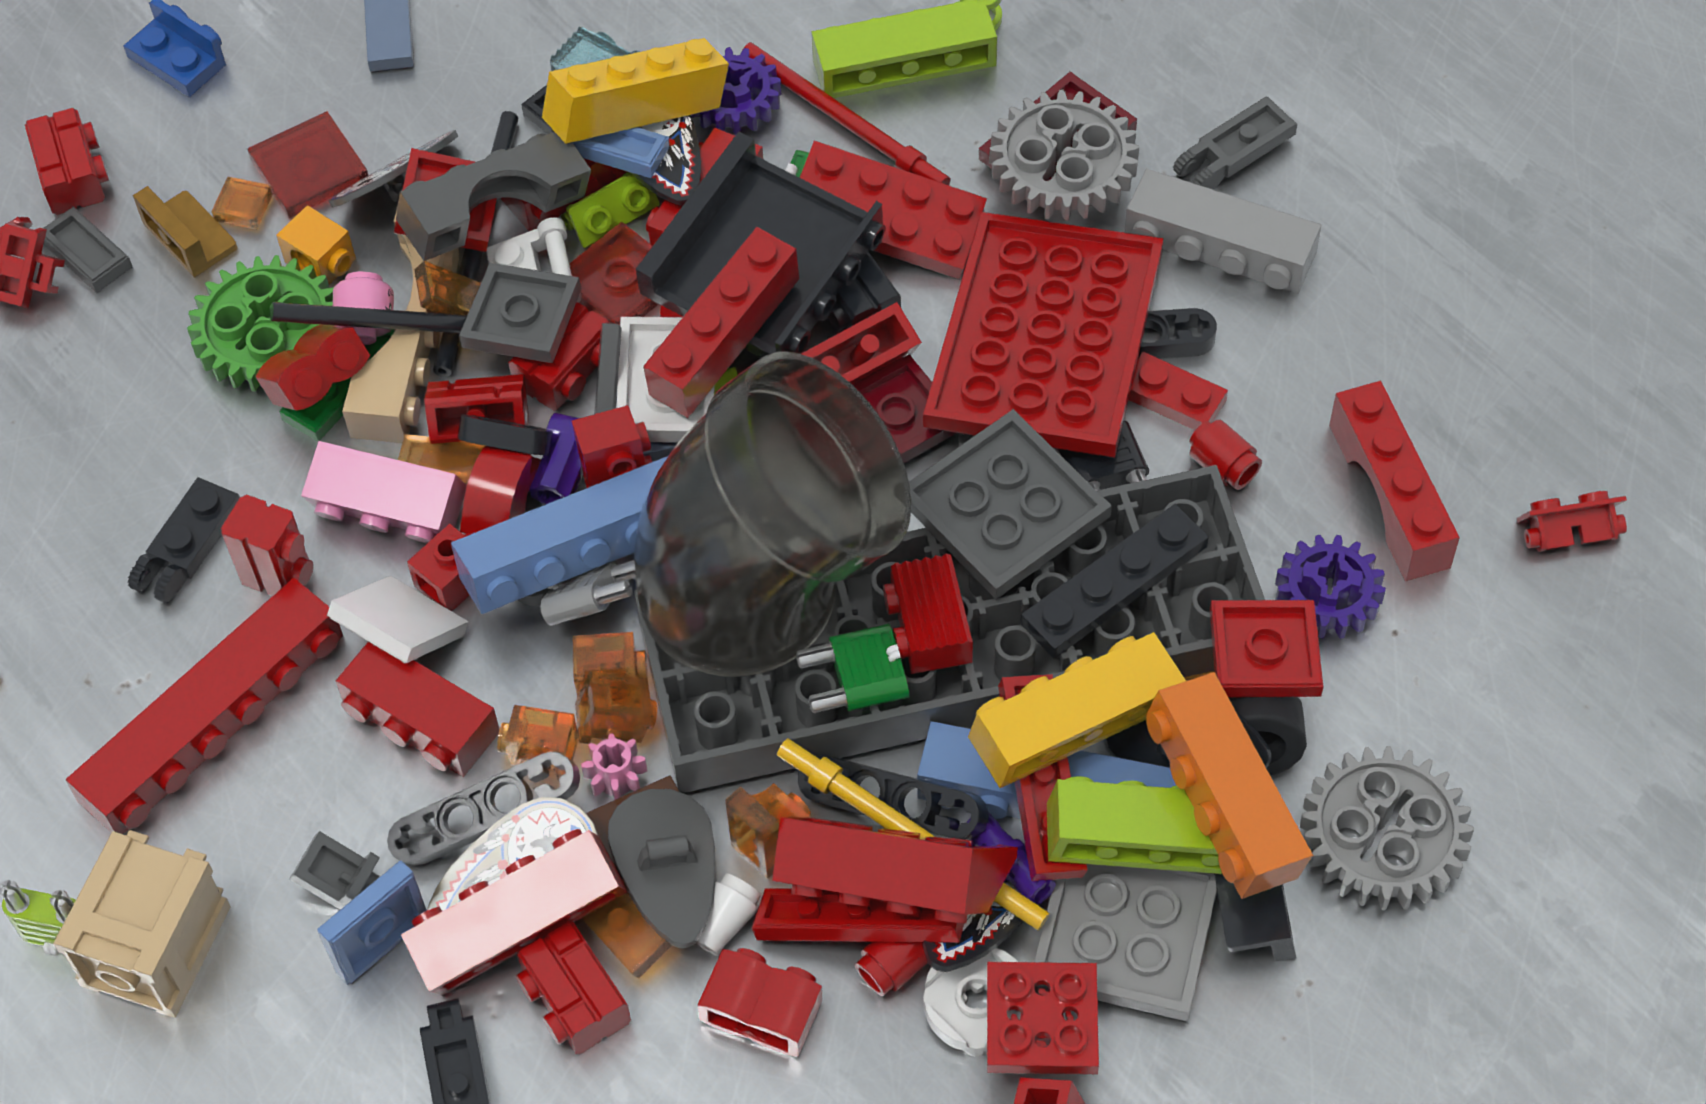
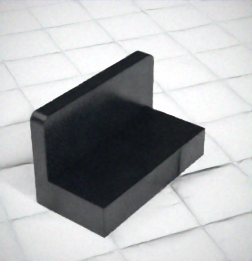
M1214 873L1228 950L1230 952L1271 946L1275 962L1297 958L1283 884L1241 899L1233 883L1228 882L1223 874Z

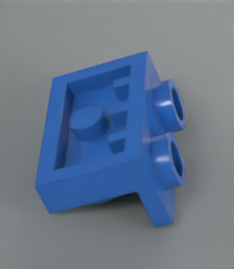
M152 0L149 2L154 19L123 45L126 55L129 59L178 91L191 97L226 66L221 50V38L210 26L206 24L201 26L190 19L177 5L173 4L170 6L162 0Z

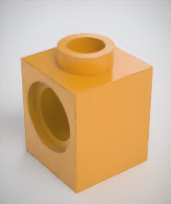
M308 205L276 234L286 264L293 258H296L301 270L309 265H313L316 276L325 275L329 285L337 277L344 275L350 269L352 262L356 260L349 231Z

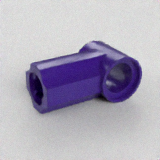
M554 413L548 422L546 429L553 431L549 455L542 457L530 486L531 498L538 500L543 506L576 493L583 477L571 422L572 420L579 419L577 417Z

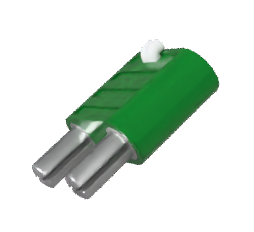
M889 623L829 637V644L797 651L796 659L800 668L833 661L841 687L810 695L809 705L813 713L846 706L849 712L909 698V689L900 659V652Z

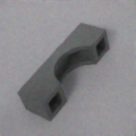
M555 132L547 135L543 133L537 134L524 144L508 150H496L485 159L470 165H457L444 175L426 182L416 181L410 184L403 191H400L396 220L422 260L426 261L465 245L470 221L469 213L479 204L494 198L509 197L529 202L546 213L585 197L591 169L572 142L565 144Z

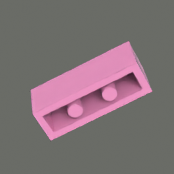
M318 441L301 496L315 507L314 513L321 517L342 521L343 516L347 515L359 518V524L368 529L387 533L389 526L406 530V537L428 543L449 523L455 527L467 485L453 473Z

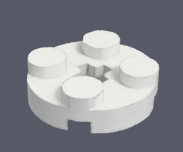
M995 948L985 957L968 966L949 972L937 971L931 967L927 975L923 1006L931 1029L943 1042L955 1049L963 1050L969 1056L979 1057L987 1054V1007L982 1009L968 1007L966 1005L968 998L965 992L969 989L975 993H980L984 989L987 991V962H1018L1010 954L999 948ZM1014 1010L1008 1012L1007 1016L1009 1019L1012 1014H1016L1018 1020H1020L1021 1012Z

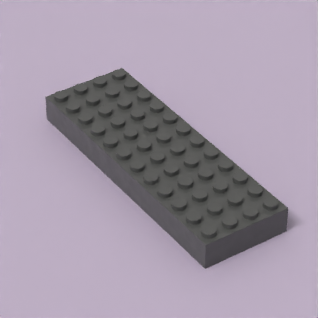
M1217 465L1098 490L1097 492L1112 505L1111 517L997 599L926 528L634 590L640 628L679 792H690L793 769L795 767L777 756L780 746L787 738L814 756L842 758L926 739L931 721L971 729L976 717V711L989 700L1000 697L998 685L1002 677L1053 674V678L1064 674L1065 670L1075 661L1086 656H1090L1093 660L1107 654L1109 649L1117 642L1130 636H1134L1138 640L1154 632L1186 681L1215 672L1210 621L1211 600H1265ZM1174 504L1209 536L1207 548L1055 659L1021 625L1022 613ZM946 553L951 555L973 641L972 663L911 674L908 657L901 658L908 684L909 698L849 712L846 706L813 713L809 705L810 695L841 687L833 661L800 668L796 659L797 651L829 644V637L887 623L890 624L893 632V628L900 627L898 614L888 615L883 593V585L891 583V565L894 563L902 564L904 561L912 562L915 559L922 560L925 557L931 559L935 555L942 557Z

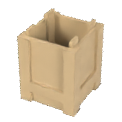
M129 830L127 835L112 831L53 944L59 953L65 955L77 974L75 979L81 987L96 992L101 991L176 1018L231 906L227 898L221 896L224 891L223 888L217 887L211 876L213 870L209 862L205 861L207 858L206 854L187 848L182 856L148 845L149 836L132 830Z

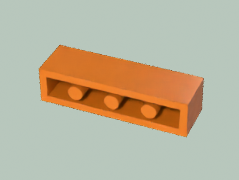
M1215 672L1158 690L1146 714L1149 734L1155 743L1161 744L1170 761L1172 778L1175 784L1180 789H1184L1194 807L1196 824L1199 830L1205 836H1209L1219 855V866L1225 879L1235 885L1241 899L1298 879L1313 857V854Z

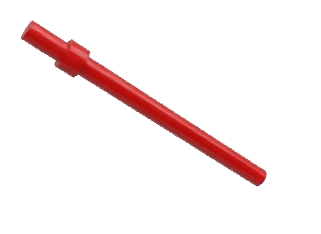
M750 42L745 45L744 48L749 49L750 58L754 59L756 56L763 54L766 66L773 64L776 66L777 77L780 78L782 85L895 161L896 168L946 185L950 184L951 178L928 163L925 154L911 145L903 146L754 43Z

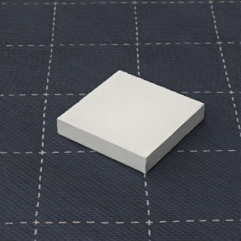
M391 575L331 600L327 614L330 619L405 664L463 637L469 622Z

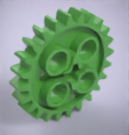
M279 255L273 257L270 265H263L261 258L257 256L255 257L253 267L248 269L241 261L236 262L237 273L231 275L222 269L219 271L222 279L220 284L210 281L205 283L209 296L196 295L194 297L198 309L189 311L188 315L192 325L187 327L192 341L191 345L196 358H200L204 370L209 371L213 369L217 381L220 382L229 376L232 387L237 389L244 380H248L251 391L256 392L260 385L256 375L261 366L274 355L283 351L293 350L297 341L304 333L320 325L273 322L270 320L272 302L333 305L334 288L329 287L327 277L325 275L317 277L313 265H309L301 270L296 258H293L285 267L282 266Z

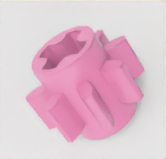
M611 733L608 739L603 740L598 745L593 743L588 745L593 761L581 763L583 777L592 779L590 784L594 796L604 792L607 795L613 796L614 800L630 790L636 791L640 789L639 779L636 774L647 772L645 757L636 756L638 753L636 740L631 739L625 743L620 739H616L614 734Z

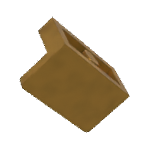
M149 186L132 195L143 224L194 278L237 250L238 247L234 238L188 191H182L165 203Z

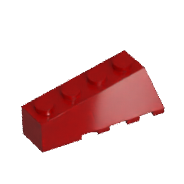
M780 817L772 881L792 884L791 893L795 895L823 897L824 890L838 892V902L845 904L870 906L872 898L887 901V911L918 914V908L923 907L935 909L934 919L967 923L968 914L988 913L1017 858L1018 847L1001 844L997 846L973 847V840L925 837V840L920 839V833L891 829H878V832H874L873 827L868 825L812 817Z

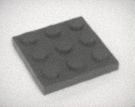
M1014 409L898 489L899 501L995 599L1111 517L1112 505Z

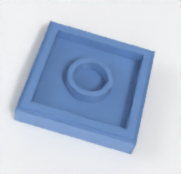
M400 860L317 929L335 972L347 985L354 982L403 940L401 934L414 927L411 921L427 911L413 871Z

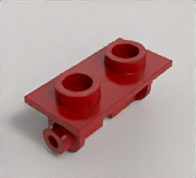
M1597 491L1578 496L1579 503L1564 506H1561L1560 498L1541 500L1531 503V511L1521 515L1516 520L1517 523L1530 521L1531 528L1524 531L1525 543L1527 548H1536L1538 552L1575 545L1571 527H1578L1581 544L1617 540L1619 534L1626 533L1627 524L1623 514L1616 515L1615 507L1627 501L1626 496L1609 498L1608 491Z

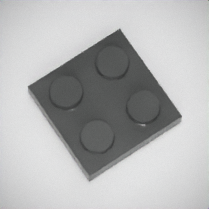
M489 263L459 335L462 348L553 363L582 290L579 277Z

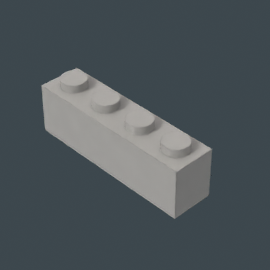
M1146 168L1126 209L1124 233L1164 238L1163 250L1177 254L1183 259L1208 264L1232 275H1241L1266 283L1275 289H1284L1299 294L1317 253L1322 224Z

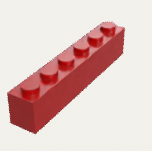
M292 578L65 779L77 802L111 833L114 831L124 834L129 829L136 828L142 824L155 805L168 794L178 791L196 768L206 759H212L217 756L236 732L244 725H249L256 721L263 713L267 704L282 691L291 689L299 681L302 673L318 658L326 657L335 649L338 641L343 637V633L339 623L327 616L329 606L297 579Z

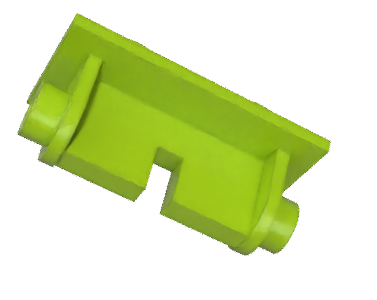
M626 172L619 179L577 203L568 205L566 207L567 212L562 214L561 218L568 230L575 229L581 246L586 248L660 205L655 193L647 189L630 172Z

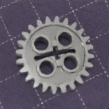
M1059 90L1057 100H1051L1045 92H1041L1040 103L1035 104L1026 97L1023 99V111L1011 106L1008 119L999 118L997 132H992L989 164H992V178L1000 179L999 191L1001 193L1012 191V204L1015 205L1023 200H1027V213L1031 214L1040 206L1045 208V219H1049L1055 210L1061 211L1065 221L1069 220L1071 210H1078L1079 214L1085 219L1088 218L1090 206L1103 213L1106 209V199L1118 204L1120 202L1121 190L1130 191L1131 181L1133 177H1136L1139 145L1135 144L1136 131L1127 130V117L1115 119L1116 107L1114 105L1101 110L1100 97L1098 96L1088 104L1083 102V92L1080 91L1073 100L1067 99L1064 90Z
M1386 746L1383 757L1378 759L1375 758L1369 747H1365L1360 762L1347 752L1343 757L1342 769L1330 762L1326 766L1325 779L1321 777L1313 779L1311 787L1313 794H1306L1303 809L1307 812L1302 813L1300 828L1307 831L1303 837L1309 849H1315L1312 852L1313 857L1309 861L1310 866L1326 864L1327 867L1325 868L1322 881L1328 883L1339 878L1342 881L1340 896L1344 897L1354 888L1360 891L1359 905L1364 906L1370 896L1374 895L1378 896L1382 910L1387 909L1391 897H1397L1403 909H1409L1412 894L1415 893L1425 904L1429 903L1433 892L1432 887L1445 893L1450 883L1449 877L1459 878L1463 868L1461 861H1467L1472 847L1466 842H1470L1474 827L1465 824L1468 822L1471 807L1456 806L1461 800L1463 790L1462 788L1445 789L1450 776L1448 772L1441 773L1435 777L1429 774L1433 762L1431 759L1424 761L1418 767L1413 765V751L1408 750L1400 761L1394 759L1391 746ZM1378 790L1383 792L1388 798L1376 799L1371 797L1366 791ZM1404 794L1411 795V798L1399 811L1396 824L1390 825L1385 831L1377 850L1370 860L1363 861L1361 857L1372 846L1377 829L1381 830L1385 827L1401 797ZM1424 817L1432 822L1433 825L1430 827L1421 826L1415 823L1412 818ZM1339 829H1354L1361 837L1349 838L1344 836ZM1396 855L1406 861L1407 864L1404 866L1393 865L1385 859V856Z

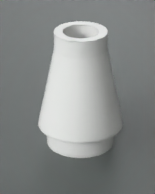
M728 873L724 875L721 882H714L712 908L706 926L695 944L708 953L719 956L724 946L756 914L759 909L756 904L761 894L750 884Z

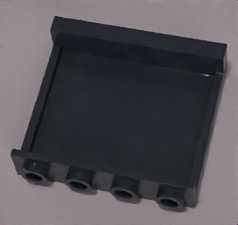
M738 131L637 266L636 275L641 295L684 317L756 227L796 248L799 270L798 282L744 348L779 366L790 360L793 355L797 356L803 353L811 337L810 331L818 320L824 321L828 318L834 308L836 295L844 284L849 286L858 275L862 258L869 249L874 251L880 245L886 231V226L883 225L882 203L876 201L869 212H866L756 156L754 139Z

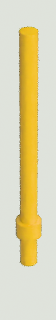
M789 738L780 746L777 756L808 776V783L822 793L828 794L832 792L885 829L920 833V839L925 840V837H935L842 774L843 768L827 757H823L820 760ZM1003 883L994 902L1037 931L1041 929L1050 914L1006 883Z

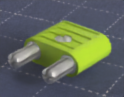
M10 880L2 882V888H0V894L3 897L2 909L18 935L27 943L43 946V950L47 955L57 956L59 952L53 943L76 899L70 898L66 891L56 890L49 894L19 888L14 880L12 882Z

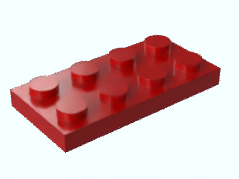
M815 140L813 141L800 175L801 179L866 212H869L876 201L882 203L883 225L886 226V231L880 245L874 251L960 280L974 239L980 214L984 210L987 198Z

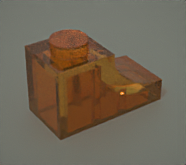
M774 783L763 792L754 795L748 794L740 786L725 799L731 846L768 879L773 875L780 817H810L811 812L808 806L799 796L792 792L786 795Z

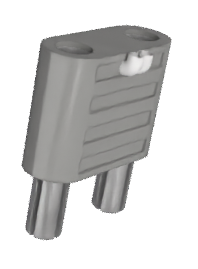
M640 558L620 565L617 561H612L548 587L550 590L542 598L540 604L545 622L554 626L604 611L611 602L630 597L633 590L632 586H628L630 585L628 580L647 575L649 573L647 561L644 558Z

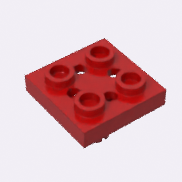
M987 962V1073L1098 1075L1097 963ZM1038 985H1046L1050 991L1040 988L1037 994L1034 989ZM1011 1010L1021 1012L1020 1020H1018L1016 1014H1012L1009 1019L1007 1016L1008 1012ZM1071 1011H1074L1077 1014L1078 1018L1076 1020H1074V1016L1071 1014Z

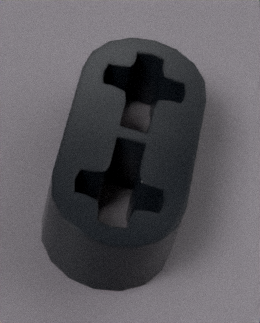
M461 414L457 439L479 445L548 456L553 431L510 421Z

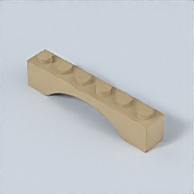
M397 234L400 248L413 269L411 297L406 311L439 313L440 310H446L450 294L447 281L449 273H455L457 270L459 249L456 248L423 261L408 237ZM396 329L389 341L366 362L359 372L351 377L342 410L350 438L406 444L410 427L416 426L419 421L421 405L418 395L420 387L428 385L430 378V360L428 356L430 348L438 346L440 332Z

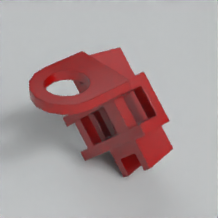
M16 217L0 227V302L29 309L33 290L44 293H58L59 287L52 285L56 267H64L65 260L42 254L47 229H29L33 225L29 217ZM38 262L40 263L37 278L36 280H33L36 265Z

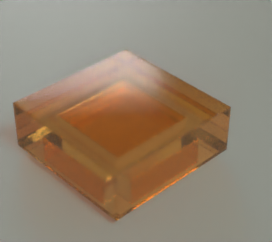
M227 177L211 211L213 218L217 222L257 230L273 196L269 184Z

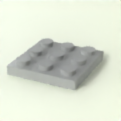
M1087 864L1088 870L1082 878L1054 880L1056 886L1051 893L1047 908L1050 914L1043 925L1034 962L1097 963L1098 1001L1188 1022L1217 892L1214 873ZM1038 985V987L1049 989L1046 985Z

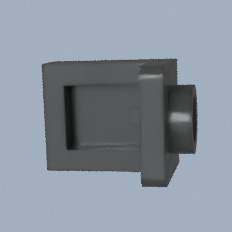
M319 831L313 837L289 880L341 910L379 878V875L372 871L380 857L370 852L364 858Z

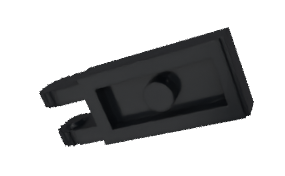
M197 477L145 551L146 554L141 555L136 561L135 566L132 567L128 577V586L138 592L146 590V587L149 586V583L153 581L159 570L163 567L165 570L162 572L161 577L158 578L154 588V598L163 603L172 601V598L175 597V594L178 593L187 578L191 579L222 535L221 527L238 502L239 494Z

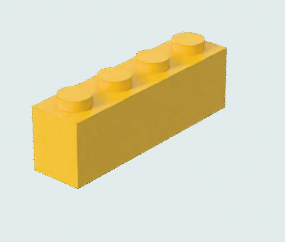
M705 38L550 71L542 118L562 141L567 144L720 108L729 63Z
M1154 632L1138 640L1134 636H1130L1117 642L1109 649L1107 654L1093 660L1090 656H1086L1075 661L1065 670L1064 674L1051 680L1046 676L1033 680L1021 690L1020 694L1004 700L1003 697H996L989 700L976 711V717L968 738L999 788H1002L1146 720V714L1158 690L1185 682L1186 680Z

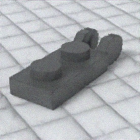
M1266 96L1199 138L1197 144L1190 147L1176 159L1173 170L1179 176L1185 177L1191 172L1193 173L1198 170L1204 161L1208 159L1212 164L1198 172V175L1192 181L1194 184L1214 189L1225 176L1227 178L1296 135L1298 124Z

